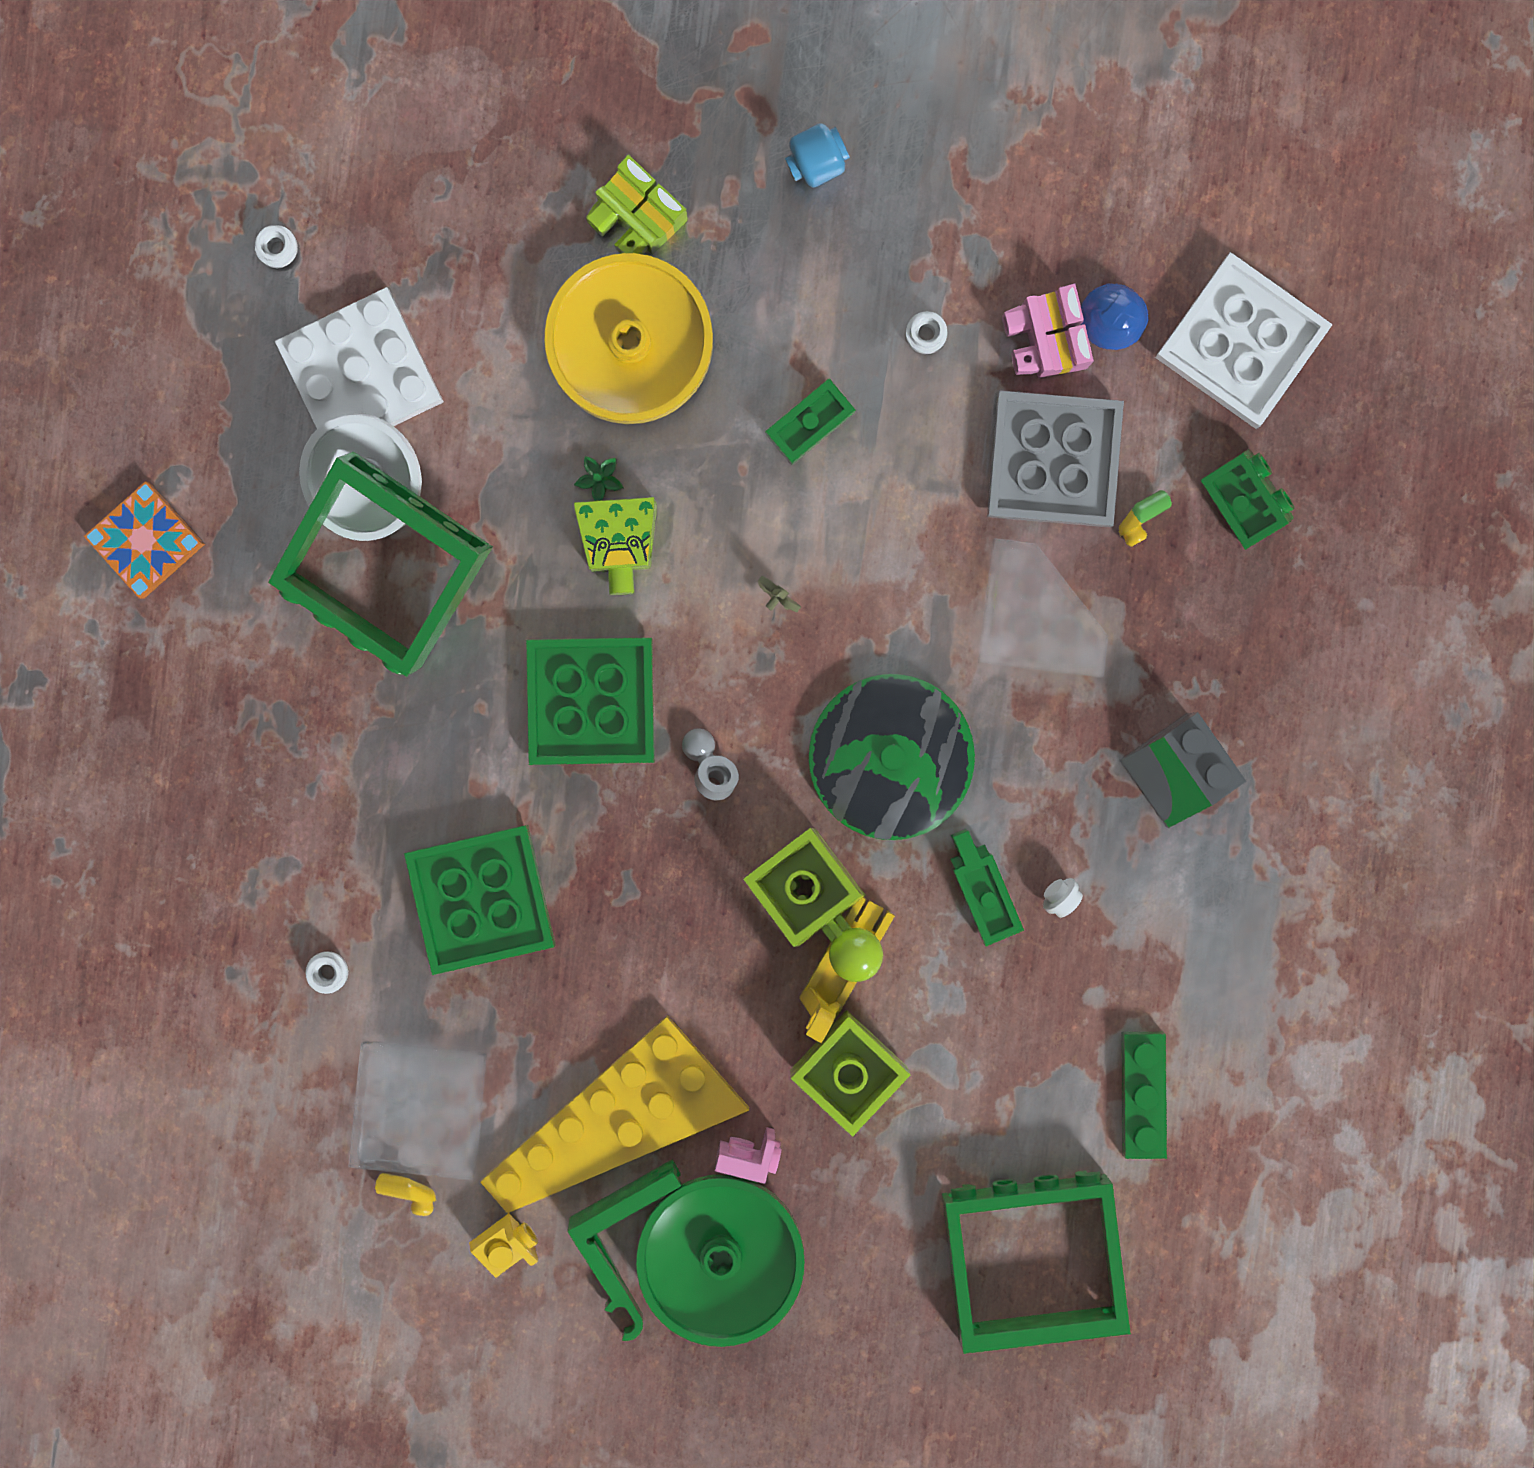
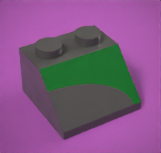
M1198 712L1186 713L1120 760L1167 828L1211 807L1247 782Z

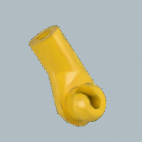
M381 1173L376 1180L375 1190L377 1194L412 1201L410 1209L415 1215L427 1216L433 1212V1202L437 1201L433 1189L407 1177Z

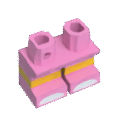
M1075 284L1060 287L1055 292L1041 296L1026 297L1021 306L1004 312L1002 321L1007 337L1027 332L1030 342L1029 347L1016 349L1011 353L1016 375L1037 373L1039 379L1085 370L1093 363L1094 360L1085 324L1081 325L1084 318Z

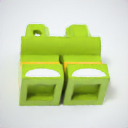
M627 155L618 165V171L611 180L595 192L598 201L591 208L586 216V220L601 236H604L617 222L627 231L614 244L615 249L620 254H644L648 250L653 255L688 221L687 210L659 183L657 185L656 180L630 155Z

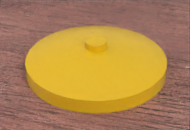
M637 253L613 254L586 264L570 276L559 289L552 301L546 319L545 350L549 366L559 386L581 409L595 417L621 424L645 423L674 412L687 402L699 388L708 371L712 357V323L706 303L691 280L676 267L648 255Z

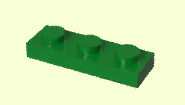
M1163 1031L1121 1032L1122 1156L1125 1159H1167L1166 1034Z

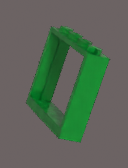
M351 452L337 457L268 583L277 588L279 594L285 600L294 604H300L312 612L313 617L320 624L335 628L343 633L354 647L363 651H369L381 659L382 664L389 671L408 677L423 666L493 546L357 453ZM345 483L460 561L409 649L297 573L299 566Z
M1086 1170L1075 1173V1178L1059 1179L1057 1175H1040L1034 1178L1033 1183L1017 1184L1016 1180L1006 1179L993 1182V1187L976 1189L975 1185L964 1184L962 1188L951 1189L949 1193H942L958 1335L963 1354L1131 1334L1113 1183L1106 1174H1100V1171L1087 1173ZM1099 1198L1112 1306L972 1322L960 1214Z

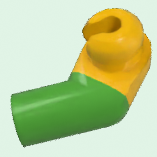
M1159 490L1134 505L1119 525V535L1124 537L1128 546L1132 547L1146 539L1147 533L1141 525L1168 510L1172 505L1170 496L1165 491Z

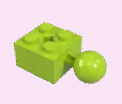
M809 828L743 879L793 947L800 946L818 931L822 930L832 943L829 951L831 966L841 978L851 982H862L870 979L878 972L883 961V949L880 941L868 930L851 928L842 916L843 912L866 895L816 829ZM800 877L804 880H813L814 885L811 888L813 895L811 897L807 894L801 896L797 894V890L800 888L798 881Z

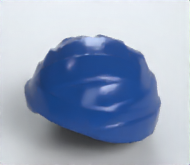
M1106 284L1097 287L1087 295L1081 304L1084 318L1081 325L1085 324L1089 341L1103 349L1118 350L1133 345L1143 335L1148 323V310L1143 298L1125 285Z

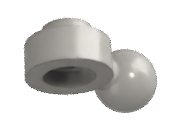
M701 728L690 730L683 738L682 749L689 759L698 761L700 764L694 777L697 790L704 797L711 800L727 798L733 792L739 780L736 766L732 761L723 756L713 755L715 741L710 732ZM709 778H716L720 785L711 783Z

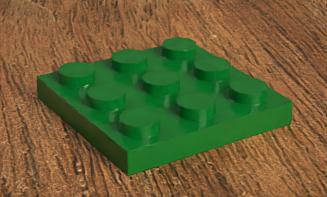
M653 638L526 640L529 765L655 763Z
M528 825L404 853L432 975L556 946Z

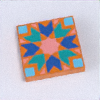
M147 481L84 535L86 540L140 599H145L205 545L153 485Z

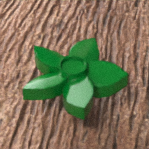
M585 456L584 468L588 474L581 476L574 485L582 489L592 488L594 501H602L605 497L606 489L611 491L624 489L622 483L616 477L611 476L616 470L617 458L607 459L599 465L596 460Z

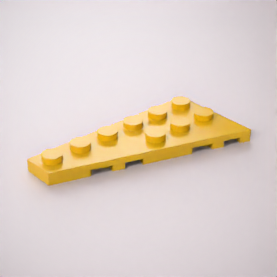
M667 1015L482 1178L480 1183L507 1213H510L749 1111V1106Z

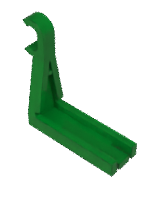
M673 1159L569 1218L567 1232L609 1296L605 1303L604 1311L612 1313L615 1308L624 1307L634 1321L631 1326L624 1327L622 1341H630L640 1335L643 1329V1313L627 1288L598 1233L681 1187V1182L678 1179L681 1176V1172Z

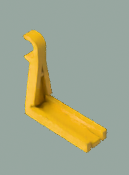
M863 897L850 907L845 920L851 928L868 930L881 941L895 915L887 910L878 927L873 931L872 929L884 908L869 900L860 917L855 921L856 916L866 901V898ZM831 942L799 996V999L811 1016L806 1026V1029H808L806 1035L820 1043L824 1040L857 983L841 978L833 970L829 959Z

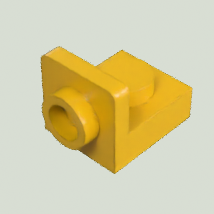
M510 1213L469 1242L470 1252L495 1278L522 1258L530 1266L538 1262L535 1247L538 1239L534 1231L525 1222L519 1224Z

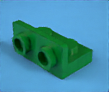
M1250 449L1201 479V482L1245 550L1289 524L1294 518L1290 511L1295 509L1283 488L1276 490L1268 476L1272 474V471L1265 458L1260 453L1254 455Z

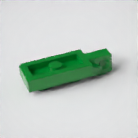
M966 829L952 834V840L959 854L950 859L954 867L952 870L983 944L987 947L1024 931L994 857L988 852L986 845L984 844L976 848L969 830Z

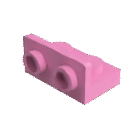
M766 1127L760 1150L753 1149L754 1143L745 1139L730 1137L729 1143L720 1140L716 1155L715 1171L765 1184L768 1172L776 1174L781 1155V1142L775 1140V1130Z

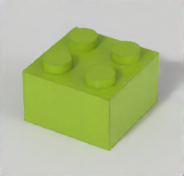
M848 1010L831 1026L822 1043L817 1041L790 1069L791 1079L852 1137L911 1075L908 1067Z

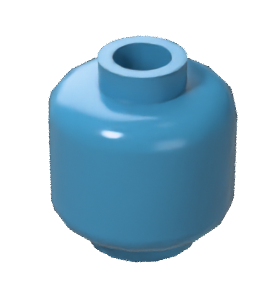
M819 123L790 139L789 148L792 154L786 157L785 160L795 181L803 178L808 186L815 188L844 173V161L850 157L837 128L829 129L825 124Z

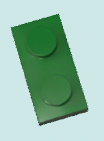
M829 378L767 429L765 434L787 461L793 465L856 412V409Z

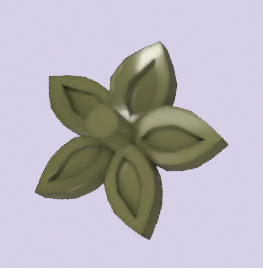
M764 576L759 578L758 584L760 588L771 597L765 605L769 610L772 611L780 602L786 610L799 611L801 606L788 596L789 593L779 585L776 586Z

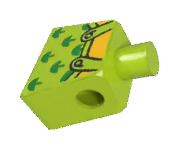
M655 498L575 502L576 517L589 569L592 572H608L609 595L633 594V570L650 569L657 512Z

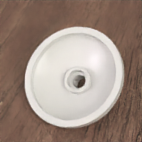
M349 414L329 420L310 436L303 449L299 476L301 489L309 507L336 458L351 452L357 453L418 496L421 494V470L412 446L394 426L377 417L365 414ZM345 483L323 525L345 538L370 541L394 533L405 523Z

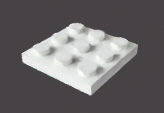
M1230 252L1155 358L1257 429L1263 424L1333 324Z
M387 287L275 341L317 429L329 420L349 414L374 416L395 426L444 402Z

